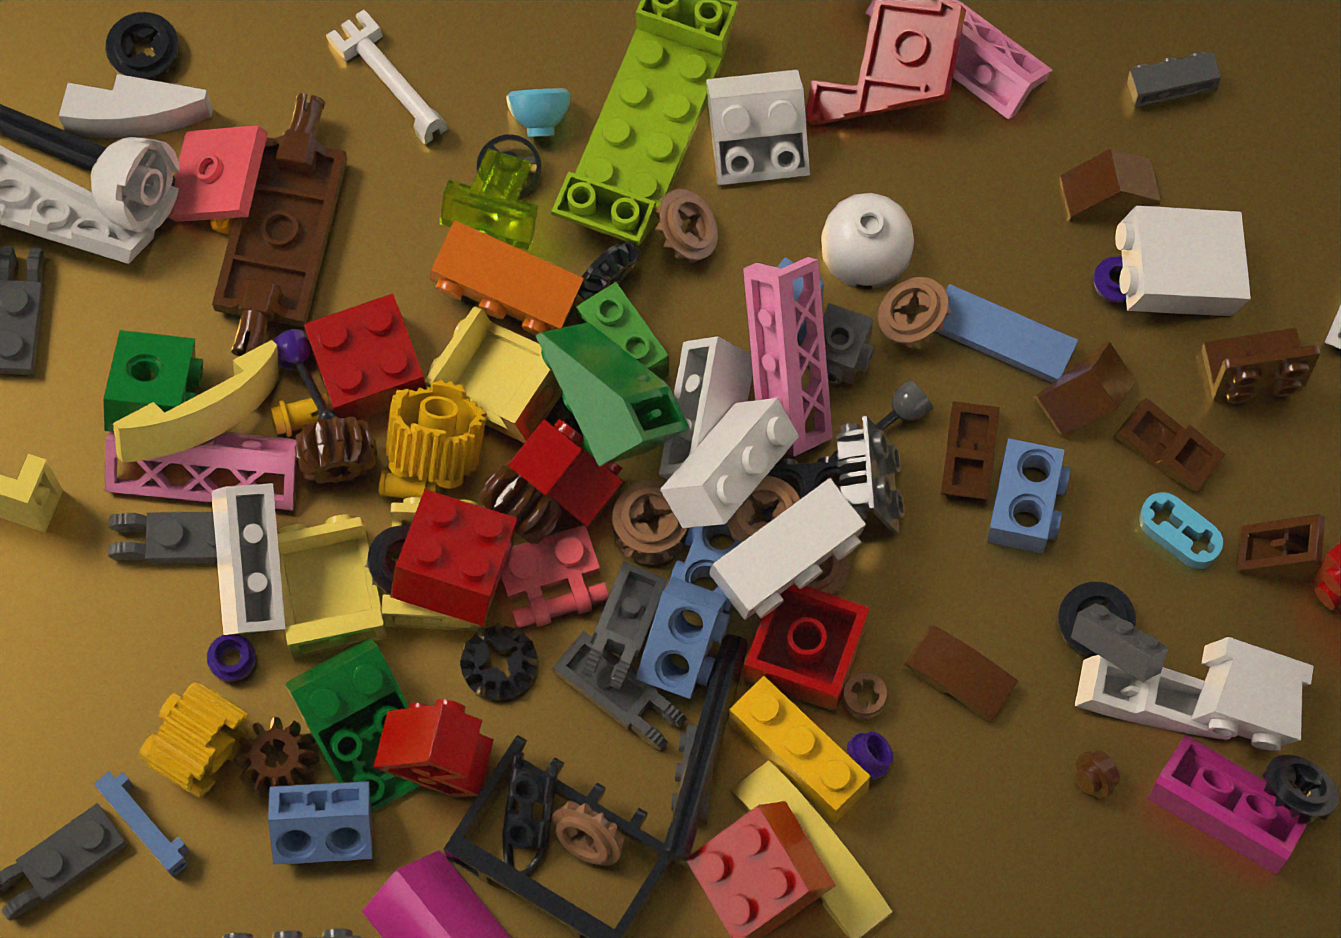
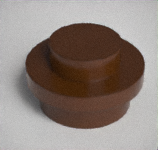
M1100 750L1094 753L1085 752L1076 759L1075 779L1085 793L1100 799H1104L1113 793L1114 786L1120 781V775L1115 763L1106 753Z

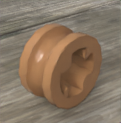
M860 672L851 676L845 683L843 691V705L846 711L854 718L860 720L873 719L883 711L887 698V689L883 680L876 674L869 672ZM863 685L873 688L872 697L878 701L873 705L870 701H867L866 707L856 704L857 695L852 691L857 687L862 691Z

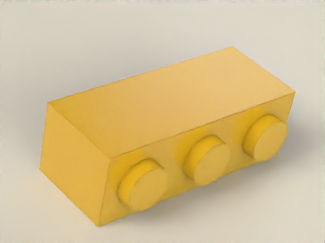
M765 676L756 682L729 709V725L767 761L769 760L833 824L868 791L871 776Z

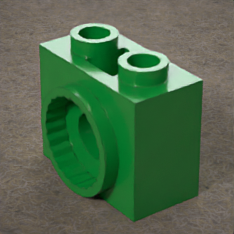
M119 331L103 397L104 431L114 432V422L152 402L165 413L196 396V393H192L191 390L192 386L200 387L203 359L195 358V338Z

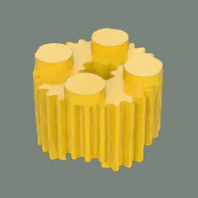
M439 379L438 382H432L431 387H427V390L420 387L416 392L408 388L396 391V395H393L391 401L385 447L386 456H389V469L394 475L399 477L418 476L419 480L427 478L429 482L435 480L439 486L450 489L461 486L464 475L469 476L471 471L476 470V466L479 465L487 411H483L480 406L477 407L476 401H470V397L466 396V390L462 388L463 385H453L452 381L444 383L443 380Z
M195 681L186 689L183 696L174 692L163 704L158 717L164 720V723L159 727L157 734L153 733L146 739L139 751V758L159 774L200 798L206 792L208 793L215 784V781L209 778V775L220 769L226 760L232 762L235 756L238 755L241 748L239 740L243 736H248L247 731L240 726L248 720L249 713L205 684Z

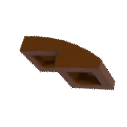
M1147 397L1140 401L1114 435L1117 440L1146 462L1195 492L1200 489L1226 455L1190 424L1182 427Z
M952 402L941 494L981 500L989 499L1000 407Z
M934 625L928 627L904 663L906 667L940 693H950L985 721L995 718L1018 682L1017 679L987 657Z

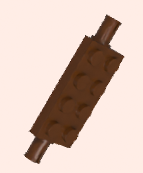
M299 93L296 96L290 128L285 130L283 135L279 137H267L248 217L234 218L212 306L214 311L241 316L235 342L231 349V352L238 357L263 345L269 322L304 327V324L307 323L347 163L346 151L327 148L320 144L319 139L316 137L325 101L315 95H311L310 103L306 102L308 95Z

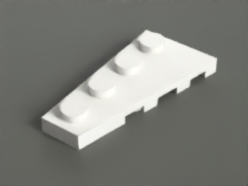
M0 145L1 225L127 264L154 239L155 229L145 228L143 229L144 232H136L113 224L97 209L92 192Z

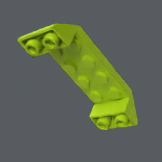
M732 0L640 1L636 10V31L576 173L570 171L567 173L551 211L553 216L627 242L631 241L636 245L642 243L658 221L654 211L661 205L660 198L671 190L707 103L706 79L717 78L721 69L738 9V2Z

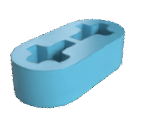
M1159 492L1152 494L1143 504L1139 523L1146 535L1193 569H1205L1217 561L1223 548V538L1221 532L1207 519L1170 493ZM1152 508L1158 512L1164 508L1171 511L1169 520L1178 529L1167 521L1161 522L1160 525L1154 523L1152 520L1155 513ZM1185 532L1196 541L1200 540L1203 536L1210 541L1207 549L1211 553L1205 550L1200 551L1198 555L1191 551L1193 541L1183 533Z

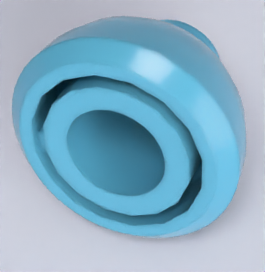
M566 88L511 91L506 98L512 116L519 124L527 128V137L555 135L554 126L565 117L568 111L571 92Z

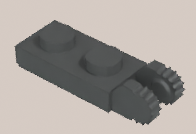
M2 246L0 250V374L34 375L45 290L42 284L44 252L42 248L31 247L27 258V281H13L14 268L16 266L15 250L11 246Z
M213 512L147 513V516L137 513H121L110 516L109 528L118 532H146V544L115 542L108 545V557L113 560H146L148 564L217 563Z
M623 561L590 641L593 646L581 674L592 678L593 673L597 672L602 660L601 653L603 649H606L621 656L619 663L615 664L610 676V686L617 689L621 688L631 661H635L668 579Z
M583 631L552 667L553 672L629 731L631 728L642 740L661 751L668 743L658 729L652 727L640 716L650 705L666 722L678 728L687 720L686 716L661 696L656 686L636 680L637 672L630 666L621 688L617 689L610 686V676L615 664L619 663L620 658L606 649H603L601 653L602 660L597 672L593 673L592 678L581 674L593 646L590 643L592 637Z
M98 803L16 859V864L0 871V894L7 891L26 876L34 886V888L22 892L4 906L2 913L7 920L11 921L19 918L42 901L47 903L127 846Z

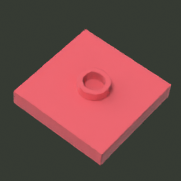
M259 125L186 131L179 158L180 173L176 172L173 185L179 188L178 195L168 217L175 222L248 217L268 132Z

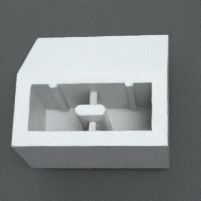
M798 70L706 79L718 185L810 175L804 89Z

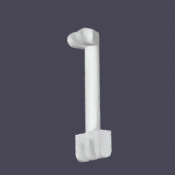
M362 10L356 14L358 22L363 27L362 30L359 31L350 20H347L341 27L349 39L344 41L335 30L328 33L326 37L346 62L360 54L415 118V132L426 145L433 140L432 133L434 131L442 134L448 129L447 123L434 109L427 105L374 44L383 37L381 29L365 10Z

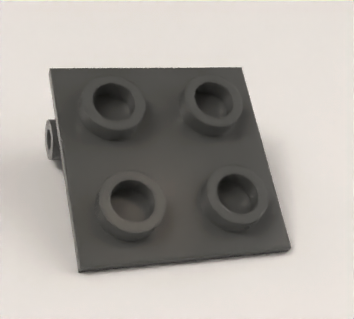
M862 416L863 429H860L859 424H844L841 426V433L836 436L838 459L840 460L838 464L839 470L850 472L839 477L840 484L846 485L841 486V493L862 520L867 518L866 512L872 511L894 535H898V518L904 517L903 497L899 489L896 490L895 473L901 470L899 450L896 444H892L886 438L885 432L879 430L868 416Z

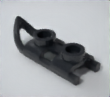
M517 751L513 753L502 831L503 861L515 868L513 846L516 848H526L528 846L538 848L532 861L520 871L529 876L539 867L547 851L559 762L552 761L549 763L547 774L522 768L524 753ZM518 801L520 802L519 813H517ZM534 802L544 804L541 819L533 817Z

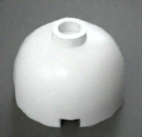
M127 137L109 145L98 158L91 172L92 196L97 209L113 224L128 230L144 232L143 229L145 228L154 230L160 227L170 215L179 188L171 186L173 180L172 171L180 173L179 161L175 151L166 142L148 138Z
M875 193L854 194L839 202L826 219L821 235L823 260L830 272L846 285L856 287L859 284L863 286L872 285V288L884 287L897 280L910 264L914 248L911 220L903 207L889 197Z

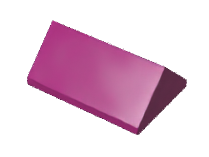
M1186 734L1161 772L1147 798L1275 875L1278 874L1288 860L1308 823L1300 814L1291 818L1289 810L1284 806L1276 807V797L1264 791L1265 780Z
M440 850L397 869L362 910L364 916L382 938H511Z

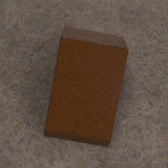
M1111 148L1063 173L1059 178L1069 221L1132 210L1135 206H1156L1161 203L1151 159Z
M1105 342L1034 398L1059 435L1064 436L1117 409L1135 382V379L1112 344Z
M1316 514L1241 526L1237 571L1247 575L1311 583L1322 561L1325 516Z

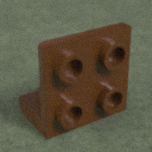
M1296 328L1204 342L1201 348L1213 401L1227 399L1229 403L1246 402L1253 399L1256 394L1274 392L1276 396H1286L1299 392L1302 387L1306 386L1320 356L1318 345L1300 346Z

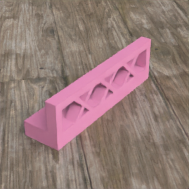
M872 0L866 11L869 16H872L875 0ZM953 0L966 9L953 78L1007 119H1010L1017 114L1030 91L1048 79L1052 69L962 2Z
M806 257L784 268L760 263L743 268L755 400L779 399L799 435L785 453L793 457L833 438L818 259ZM802 276L803 290L798 300L795 301L793 280ZM804 320L807 325V334L800 347L798 345L797 333ZM807 365H809L811 378L805 391H803L801 377ZM812 409L814 411L815 430L806 433L805 421Z
M109 432L105 438V492L212 502L211 491L219 488L208 475L216 468L230 469L241 481L236 486L255 485L257 483L254 480L264 472L285 474L284 495L274 494L275 509L293 510L296 501V473L299 462L296 461L294 448L296 439L224 432L188 450L155 459L137 461L147 473L138 480L117 478L118 457L116 454L114 432ZM151 461H156L159 463L154 465ZM169 463L182 464L193 475V478L185 485L172 484L161 470ZM199 466H206V468L201 470ZM153 478L156 482H150L148 480ZM198 483H200L203 487L195 486V485L198 484Z

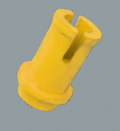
M326 393L321 394L327 408H330ZM312 398L287 404L284 403V400L278 401V406L270 407L277 435L286 433L287 437L292 436V431L302 429L306 424H316L319 411Z
M384 467V470L381 472L379 483L380 497L421 498L424 489L441 494L442 487L436 484L435 480L433 482H429L427 478L419 480L418 476L399 477L394 475L389 467Z

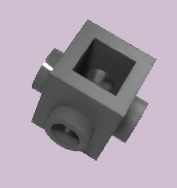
M828 303L823 316L828 383L839 384L843 381L852 385L858 370L867 371L875 346L869 344L872 335L873 318Z

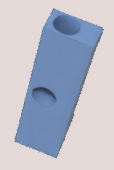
M108 771L94 783L101 795L172 877L188 865L183 858L189 852L184 842L179 837L173 842H169L127 793L134 786L123 772L114 778Z

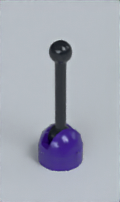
M298 329L281 333L274 339L278 348V363L284 369L299 372L319 411L318 419L327 420L337 416L334 410L327 408L306 367L311 360L312 349L305 333Z

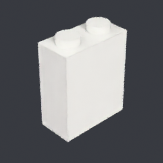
M1135 206L1118 224L1115 240L1117 248L1122 251L1123 262L1120 274V289L1123 294H1126L1127 311L1233 316L1251 299L1242 212Z

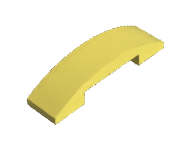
M270 340L234 359L233 377L165 413L152 402L114 422L117 457L122 462L164 457L203 444L233 428L262 404L278 382L277 344Z
M769 760L731 789L730 792L747 813L758 805L781 801L787 802L836 884L834 888L820 898L823 901V907L848 938H862L892 914L893 911L842 841L798 789Z

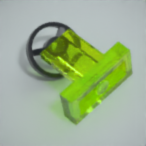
M501 135L490 140L479 153L477 174L471 186L448 180L443 191L440 225L451 228L453 221L456 220L509 245L529 250L534 238L538 205L518 199L529 194L536 187L541 177L542 163L536 148L528 140L517 135ZM503 141H517L526 145L533 152L534 157L520 158L511 151L501 153L494 145ZM536 164V173L532 182L522 190L531 165Z

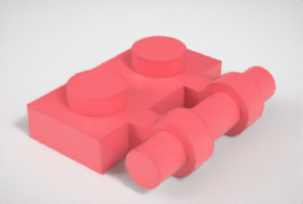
M586 525L545 536L539 544L525 542L511 547L501 575L508 601L527 596L530 604L512 610L518 628L536 623L537 627L551 624L550 618L577 611L579 615L593 611V605L608 600L609 595L604 582L586 587L583 580L584 578L600 574V567ZM569 584L570 593L544 600L542 591Z

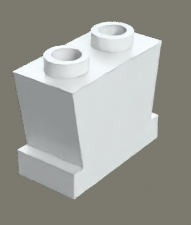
M1230 637L1205 645L1201 664L1210 668L1191 720L1209 725L1208 731L1219 736L1235 737L1239 735L1251 739L1252 746L1267 751H1278L1281 746L1300 741L1302 687L1311 684L1314 666Z

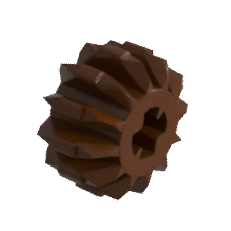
M334 416L332 419L327 420L319 418L316 424H306L303 426L302 431L296 435V445L294 447L296 461L299 462L300 471H302L303 477L306 479L316 480L320 484L325 482L337 484L339 481L344 480L352 482L356 476L367 475L369 470L376 465L375 455H377V448L372 430H370L368 422L356 420V417L338 418Z
M502 466L496 475L493 473L484 484L486 487L479 494L481 504L485 508L516 517L515 532L529 543L539 544L545 535L548 536L557 526L555 523L563 514L559 504L540 492L509 466Z
M274 716L271 720V730L265 731L263 726L257 722L253 725L257 738L254 740L243 736L239 740L241 747L247 751L235 756L237 767L245 769L240 775V780L245 786L255 783L254 793L258 798L264 797L270 790V787L299 785V779L307 782L315 780V773L307 766L319 763L320 756L317 751L309 750L315 743V740L311 733L300 735L301 726L299 722L293 720L283 731L280 718ZM278 751H283L287 761L281 766L277 761L276 767L272 768L268 761L269 756L275 753L276 757H279Z

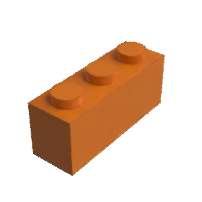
M456 220L452 223L430 273V280L437 283L435 286L437 291L457 300H461L462 295L480 302L478 308L495 318L504 319L505 315L520 320L523 322L521 327L535 336L541 332L563 328L584 278Z

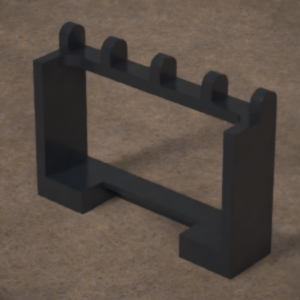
M517 735L443 848L446 858L487 884L492 879L571 928L572 936L576 938H628L676 860L664 856L665 843L640 829L648 812L638 808L630 822L598 804L606 790V787L597 782L586 797L557 779L555 794L567 801L576 802L580 806L584 803L589 804L591 809L597 813L603 812V816L607 821L617 825V831L659 856L658 861L615 929L470 842L509 781L513 753L517 751L522 752L527 740ZM555 757L552 761L559 762V775L560 771L564 766V762ZM525 759L523 760L522 768L543 774H547L549 771V766L546 771H543Z

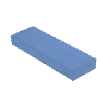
M948 285L946 292L950 297L948 303L952 314L945 317L943 321L944 330H936L934 332L1051 383L1064 374L1077 347V339L956 286Z

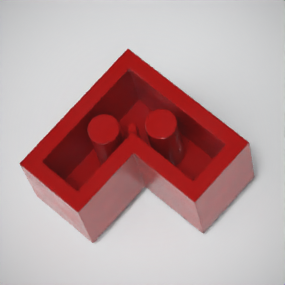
M543 419L508 463V466L544 495L550 496L584 525L591 527L626 483L617 476L623 468L616 462L598 466L596 459L580 446L584 441V436L561 419L555 425Z
M438 699L435 705L430 706L410 703L406 709L387 712L374 768L452 798L478 796L483 786L494 739L479 733L482 720L464 713L465 706L460 703L445 699Z

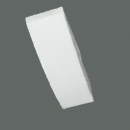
M117 74L113 91L68 83L59 118L64 130L77 136L127 138L155 135L187 127L211 118L213 108L207 90Z
M1100 655L1083 660L1075 702L1076 707L1160 729L1223 740L1231 739V737L1213 734L1208 731L1209 725L1191 720L1205 682L1204 680L1163 667L1160 674L1142 682Z

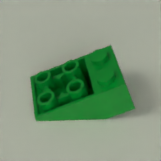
M590 322L545 331L536 335L542 348V358L547 367L553 371L562 389L564 404L574 414L584 435L585 447L596 459L598 466L647 453L690 429L669 385Z
M370 637L284 683L338 783L369 781L372 812L421 786L374 768L387 712L406 709L409 707V704L378 645Z

